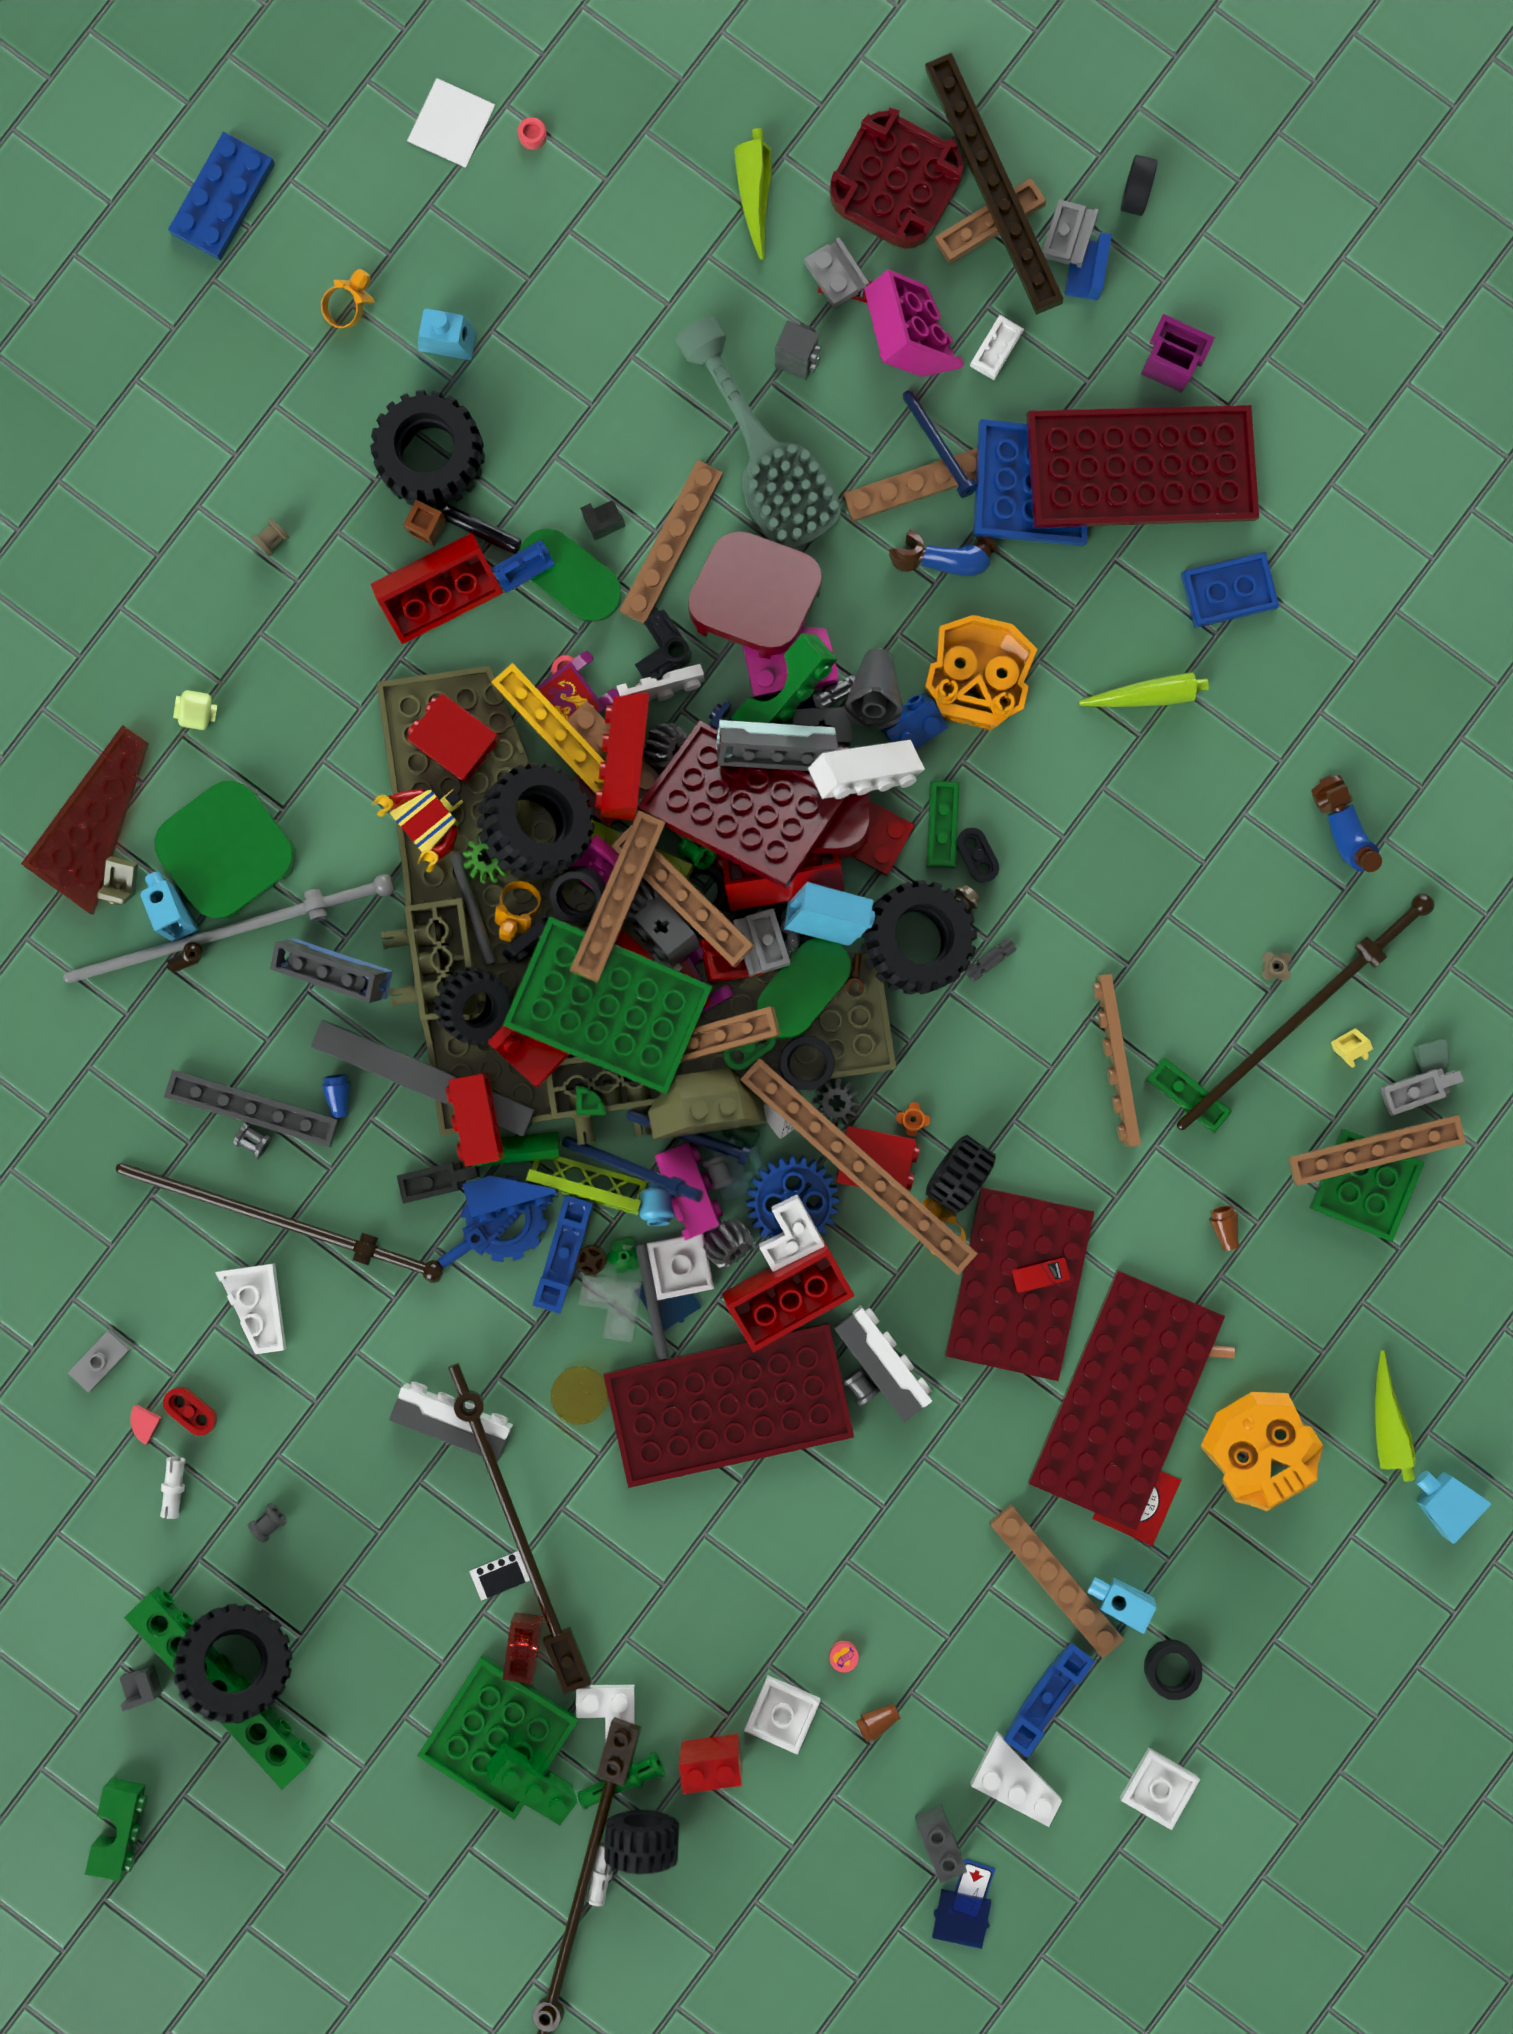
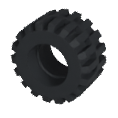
M466 967V972L462 969L455 970L456 975L454 977L448 975L444 978L447 983L444 986L440 984L438 990L441 992L440 996L435 995L434 1002L439 1005L434 1007L435 1014L439 1016L437 1020L447 1032L459 1041L467 1042L473 1046H477L478 1042L486 1045L488 1044V1039L492 1038L503 1026L512 1005L510 1001L514 999L513 994L507 990L509 987L506 983L485 969ZM484 992L486 1004L482 1013L474 1019L464 1020L463 1006L466 1000L475 993Z
M968 1135L961 1137L952 1146L933 1173L926 1187V1195L953 1214L961 1212L971 1202L994 1167L996 1154Z
M630 1810L611 1816L607 1819L605 1826L604 1859L606 1864L614 1869L631 1874H653L674 1867L676 1862H678L679 1822L670 1815L652 1810Z

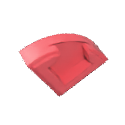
M139 1405L133 1406L130 1422L135 1436L143 1444H149L162 1417Z

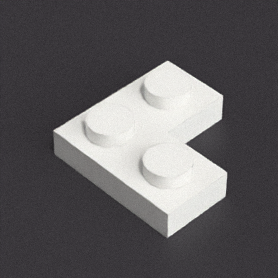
M798 1194L772 1206V1212L783 1232L760 1243L759 1247L773 1272L825 1247L822 1237Z
M586 1685L576 1689V1718H605V1739H607L610 1724L614 1717L635 1724V1685Z

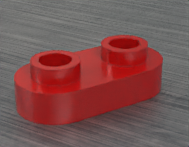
M176 1387L168 1391L164 1396L163 1407L166 1413L190 1433L202 1436L215 1428L217 1424L216 1412L188 1388ZM178 1396L184 1398V1406H180L177 1404L176 1400ZM199 1415L206 1416V1424L199 1422Z

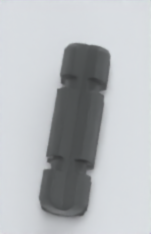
M856 675L845 678L844 682L842 680L824 689V692L816 693L813 696L815 707L824 709L830 706L832 702L836 703L847 697Z
M1009 938L998 944V948L994 947L978 959L977 964L973 963L967 968L965 973L972 982L982 977V973H987L1002 962L1005 956L1008 957L1016 951L1015 944Z

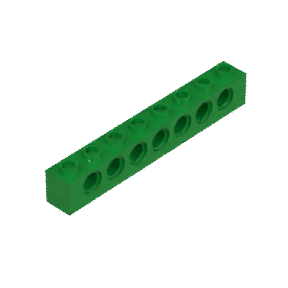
M157 1587L124 1618L175 1673L173 1663L178 1651L177 1637L183 1638L186 1634L185 1632L194 1624V1621L188 1613L181 1612L176 1607L173 1597L167 1591ZM158 1615L164 1616L167 1619L168 1627H163L158 1623ZM213 1645L210 1647L205 1658L208 1667L205 1669V1672L213 1686L219 1689L216 1685V1680H222L227 1685V1691L224 1692H239L251 1685V1682L245 1676H240L232 1668L233 1664L226 1655L220 1654ZM272 1706L250 1719L229 1724L221 1723L281 1790L296 1778L314 1757L311 1754L312 1751L309 1745L304 1740H298L291 1732L292 1728L289 1723L283 1718L279 1719L272 1711ZM255 1724H263L266 1727L267 1733L258 1732ZM275 1745H282L286 1749L287 1754L281 1755L277 1753Z

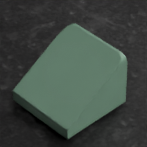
M1437 1039L1412 1047L1420 1074L1432 1069L1449 1066L1446 1039Z

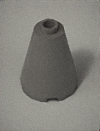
M882 648L871 649L865 654L845 702L846 716L851 722L860 727L866 728L867 724L876 725V729L891 727L900 720L903 711L893 656L889 651Z

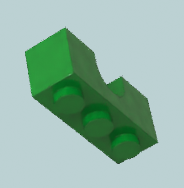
M504 1742L486 1765L491 1785L559 1826L578 1803L571 1783L550 1770L545 1777L540 1775L530 1766L527 1756Z
M111 1778L103 1787L97 1817L111 1820L116 1826L117 1836L107 1837L100 1835L90 1847L85 1875L119 1882L127 1872H131L136 1856L135 1853H132L133 1845L137 1843L141 1833V1825L138 1824L139 1815L143 1814L147 1804V1796L144 1795L146 1784Z

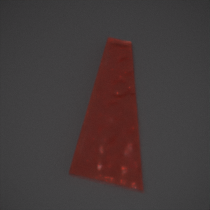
M124 725L121 726L21 863V865L92 915L95 913L99 900L97 892L104 885L106 860L110 856L113 857L149 745L147 741Z

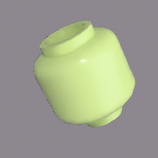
M185 690L181 696H176L173 718L178 719V723L182 727L205 730L208 727L209 721L215 722L217 705L212 704V698L207 693Z

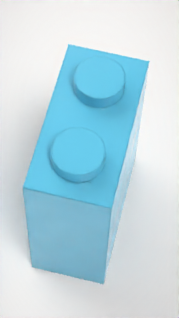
M807 882L788 902L784 929L850 946L868 928L872 927L875 919V912L872 911L873 900Z

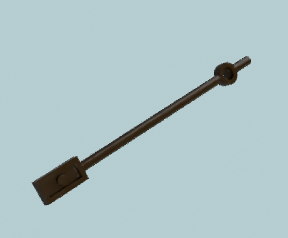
M459 1363L453 1364L448 1367V1370L458 1393L454 1403V1412L460 1420L470 1424L550 1631V1635L543 1637L545 1648L563 1694L569 1693L591 1684V1678L571 1627L561 1629L480 1419L484 1408L483 1398L479 1393L469 1390ZM471 1400L474 1402L475 1407L467 1409L464 1406V1402Z
M616 1717L611 1721L597 1772V1777L605 1779L550 1988L547 1997L540 2000L533 2011V2021L539 2028L537 2034H549L563 2020L564 2009L558 1999L616 1784L624 1786L627 1783L642 1728ZM543 2014H547L550 2020L545 2019Z

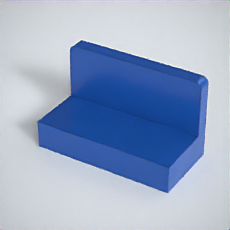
M1100 232L1097 241L1090 240L1081 268L1070 263L1065 289L1067 296L1098 301L1103 290L1112 234Z

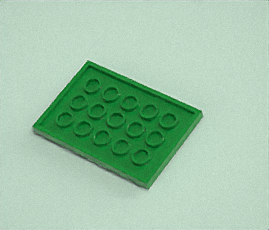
M549 916L503 1026L667 1094L712 986L615 944L596 983L570 971L586 932Z

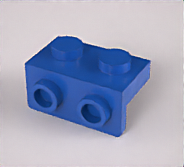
M925 693L908 699L903 706L901 718L896 724L880 730L885 733L890 743L911 740L916 750L946 730L948 726L934 700Z

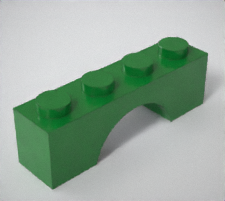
M801 634L784 654L787 663V680L782 691L771 700L748 697L732 716V720L783 724L795 715V709L799 704L813 694V688L817 683L831 673V667L838 659L817 635Z

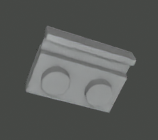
M1059 199L1042 251L1045 258L1068 265L1069 263L1075 264L1081 268L1099 209L1091 210L1087 209L1086 206Z
M839 237L835 239L834 243L827 244L804 258V264L834 309L858 295V292L869 285L868 280Z
M774 909L733 920V924L755 945L744 957L749 977L790 965Z

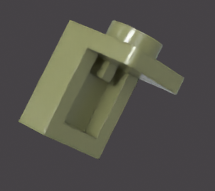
M110 856L105 864L104 886L97 892V898L106 900L109 904L121 905L129 901L135 895L138 863Z

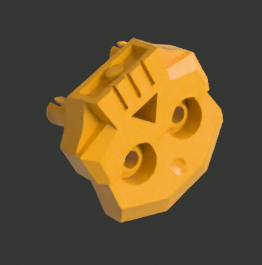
M971 615L941 625L938 629L936 662L930 664L924 689L935 701L943 719L993 730L1008 717L1024 709L1029 688L1024 681L1037 648L1013 624ZM962 660L965 664V667L961 669L957 668L955 666V661ZM997 670H1004L1006 677L999 678L996 674ZM976 688L979 698L967 696V694Z
M1250 1392L1216 1412L1201 1443V1449L1224 1474L1222 1482L1235 1502L1257 1507L1268 1512L1318 1482V1468L1323 1452V1444L1311 1426L1303 1425L1288 1393ZM1283 1431L1286 1438L1284 1440L1276 1439L1275 1432ZM1239 1453L1247 1454L1248 1461L1245 1463L1238 1461L1237 1455ZM1271 1463L1285 1468V1470L1270 1478Z

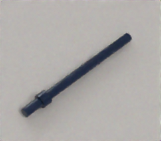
M566 1136L563 1139L562 1144L564 1147L665 1188L667 1193L676 1197L684 1196L696 1202H700L703 1198V1191L687 1185L685 1180L675 1176L669 1178L586 1143L577 1145L578 1140Z

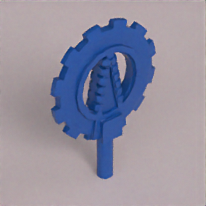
M506 1175V1179L518 1180V1177ZM535 1203L524 1206L525 1211L513 1215H508L507 1211L496 1214L497 1219L485 1223H480V1220L471 1218L469 1207L463 1206L461 1218H466V1227L462 1228L465 1240L438 1259L439 1263L445 1269L471 1249L481 1256L484 1252L492 1255L491 1260L503 1262L504 1257H512L513 1261L525 1257L523 1252L530 1247L535 1250L541 1242L538 1239L541 1230L546 1231L548 1219H543V1210L547 1209L546 1205L536 1207ZM525 1212L526 1222L522 1231L511 1239H498Z

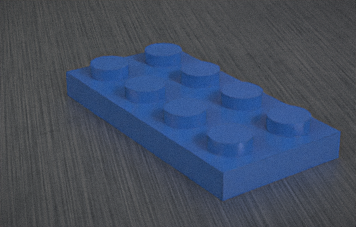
M222 132L168 228L169 232L212 257L221 260L275 164L273 158Z

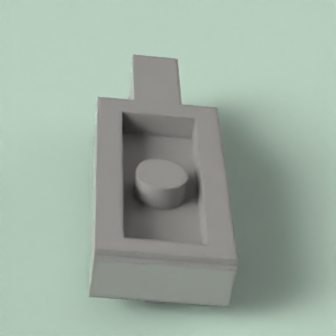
M1439 1068L1381 1087L1379 1090L1388 1115L1392 1116L1447 1097L1446 1094L1451 1093L1449 1086L1464 1080L1460 1070L1444 1073L1443 1069Z

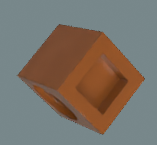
M415 500L403 526L410 535L435 546L447 520L441 511Z

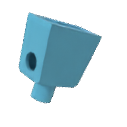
M426 308L423 310L420 325L418 350L472 361L477 332L463 315Z
M153 872L147 875L145 881L148 888L143 890L140 896L154 931L171 942L186 938L200 931L180 890L167 880H164L161 872Z
M1425 1470L1415 1480V1483L1424 1491L1417 1499L1418 1505L1438 1532L1453 1544L1492 1505L1488 1500L1445 1472L1441 1473L1436 1479L1430 1472Z
M1094 1577L1087 1590V1593L1101 1600L1100 1609L1143 1634L1157 1608L1154 1597L1114 1577L1109 1584ZM1115 1596H1122L1125 1598L1120 1603H1116L1113 1601V1598Z

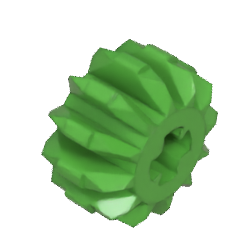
M478 836L479 845H476L473 841L468 843L473 852H463L464 857L472 859L463 865L465 869L473 868L470 872L471 878L474 879L481 873V883H486L488 875H490L493 883H497L496 873L499 872L503 877H506L507 872L497 866L499 861L496 858L495 860L491 859L493 863L490 865H486L484 861H481V858L485 859L483 855L489 848L486 843L481 844Z

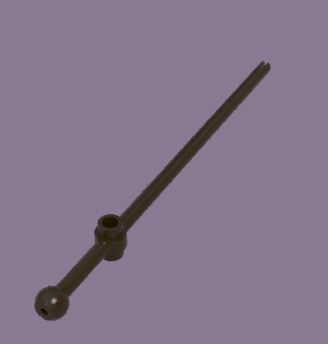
M1427 894L1416 895L1412 899L1411 908L1374 942L1366 936L1354 947L1360 955L1177 1122V1128L1185 1130L1368 962L1376 968L1388 956L1382 949L1417 917L1430 914L1434 910L1433 899Z
M120 1163L115 1169L117 1173L354 1251L353 1261L365 1265L370 1264L371 1258H376L421 1273L425 1280L430 1283L439 1282L444 1272V1268L438 1260H431L425 1263L377 1247L378 1238L362 1233L360 1240H355L140 1168Z

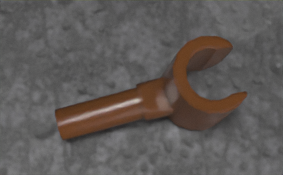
M855 953L851 978L845 984L849 992L850 983L852 981L859 982V994L863 990V983L860 980L862 957L860 953Z

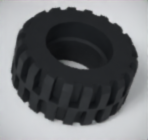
M425 390L416 391V396L409 397L408 393L400 396L402 401L398 404L392 401L386 406L388 413L386 415L380 413L376 420L379 428H373L371 438L374 443L370 447L376 470L392 493L399 499L404 498L409 505L413 506L415 500H418L433 507V504H438L440 508H444L448 505L447 501L453 498L457 503L463 499L461 493L464 490L469 493L475 487L473 480L475 478L480 479L483 472L480 465L485 463L484 443L475 420L472 419L464 405L459 406L458 401L450 395L445 399L442 392L432 391L431 396L427 395ZM427 428H437L448 432L454 441V451L444 466L432 472L422 473L413 471L405 465L402 458L403 449L412 435Z
M528 763L525 767L520 765L513 768L509 773L504 774L485 793V799L480 803L478 809L481 815L477 818V827L483 831L479 838L481 844H487L489 849L486 853L490 858L494 856L499 861L497 866L502 870L509 868L511 870L510 874L518 878L525 874L527 880L536 881L539 877L543 880L549 879L570 867L589 848L592 841L589 836L594 833L595 827L594 823L590 822L594 817L593 808H588L587 802L590 800L586 792L582 794L578 787L581 785L575 779L573 781L568 779L567 776L569 774L560 769L556 772L554 771V766L544 764L540 768L538 763ZM529 800L536 802L549 812L556 828V837L553 844L538 843L530 839L521 830L515 812L517 801Z
M917 880L912 884L907 882L884 894L872 906V911L875 912V919L872 927L868 928L861 936L865 938V943L861 945L862 953H867L870 960L866 961L869 969L874 967L878 972L875 977L880 982L885 980L889 982L888 987L895 991L902 989L904 994L912 995L915 993L926 994L943 988L960 977V973L967 970L970 965L968 959L975 954L976 947L972 945V941L977 939V930H971L970 924L975 922L973 915H967L964 911V908L967 907L964 900L957 901L954 898L956 893L950 888L945 891L942 890V884L932 882L928 885L925 880ZM918 912L926 915L936 924L941 936V949L938 957L931 963L917 964L906 958L900 951L895 938V929L898 920L904 914Z
M237 1603L228 1604L225 1607L211 1610L199 1618L185 1632L186 1634L180 1640L177 1647L178 1651L174 1658L175 1676L173 1677L175 1685H178L180 1690L179 1696L182 1701L185 1700L188 1703L189 1709L195 1714L199 1713L204 1716L203 1719L229 1724L250 1719L275 1703L276 1698L282 1694L286 1687V1680L290 1678L292 1669L289 1668V1665L293 1658L292 1651H289L287 1644L290 1642L288 1635L283 1634L280 1629L282 1625L277 1619L274 1621L269 1617L270 1613L263 1609L261 1611L254 1609V1606L249 1604L244 1606H238ZM228 1635H240L248 1638L256 1646L261 1659L257 1678L249 1687L239 1692H224L217 1689L208 1680L205 1672V1658L208 1650L215 1641Z

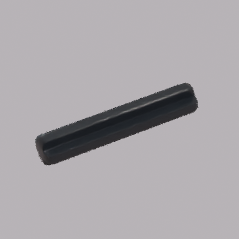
M446 505L443 515L447 522L513 554H517L522 545L520 538L452 505Z

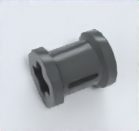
M245 1123L236 1134L233 1145L244 1147L254 1153L256 1159H259L270 1145L272 1137L269 1135L263 1136L251 1129L249 1123Z
M726 1155L702 1163V1166L707 1168L712 1182L710 1186L711 1191L736 1182L728 1170L726 1164L728 1158Z
M863 1367L856 1369L842 1382L854 1392L858 1398L857 1403L860 1406L867 1403L880 1392V1389L877 1386L874 1387L865 1375Z
M270 1503L266 1506V1511L256 1521L253 1520L248 1523V1528L256 1539L264 1543L278 1526H284L287 1523V1518L276 1505Z

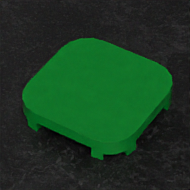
M222 781L211 786L168 818L158 828L154 839L155 852L159 861L191 904L201 914L215 919H231L239 915V911L282 879L286 880L293 872L292 868L295 863L296 849L292 840L286 836L259 800L257 794L246 785L236 781Z

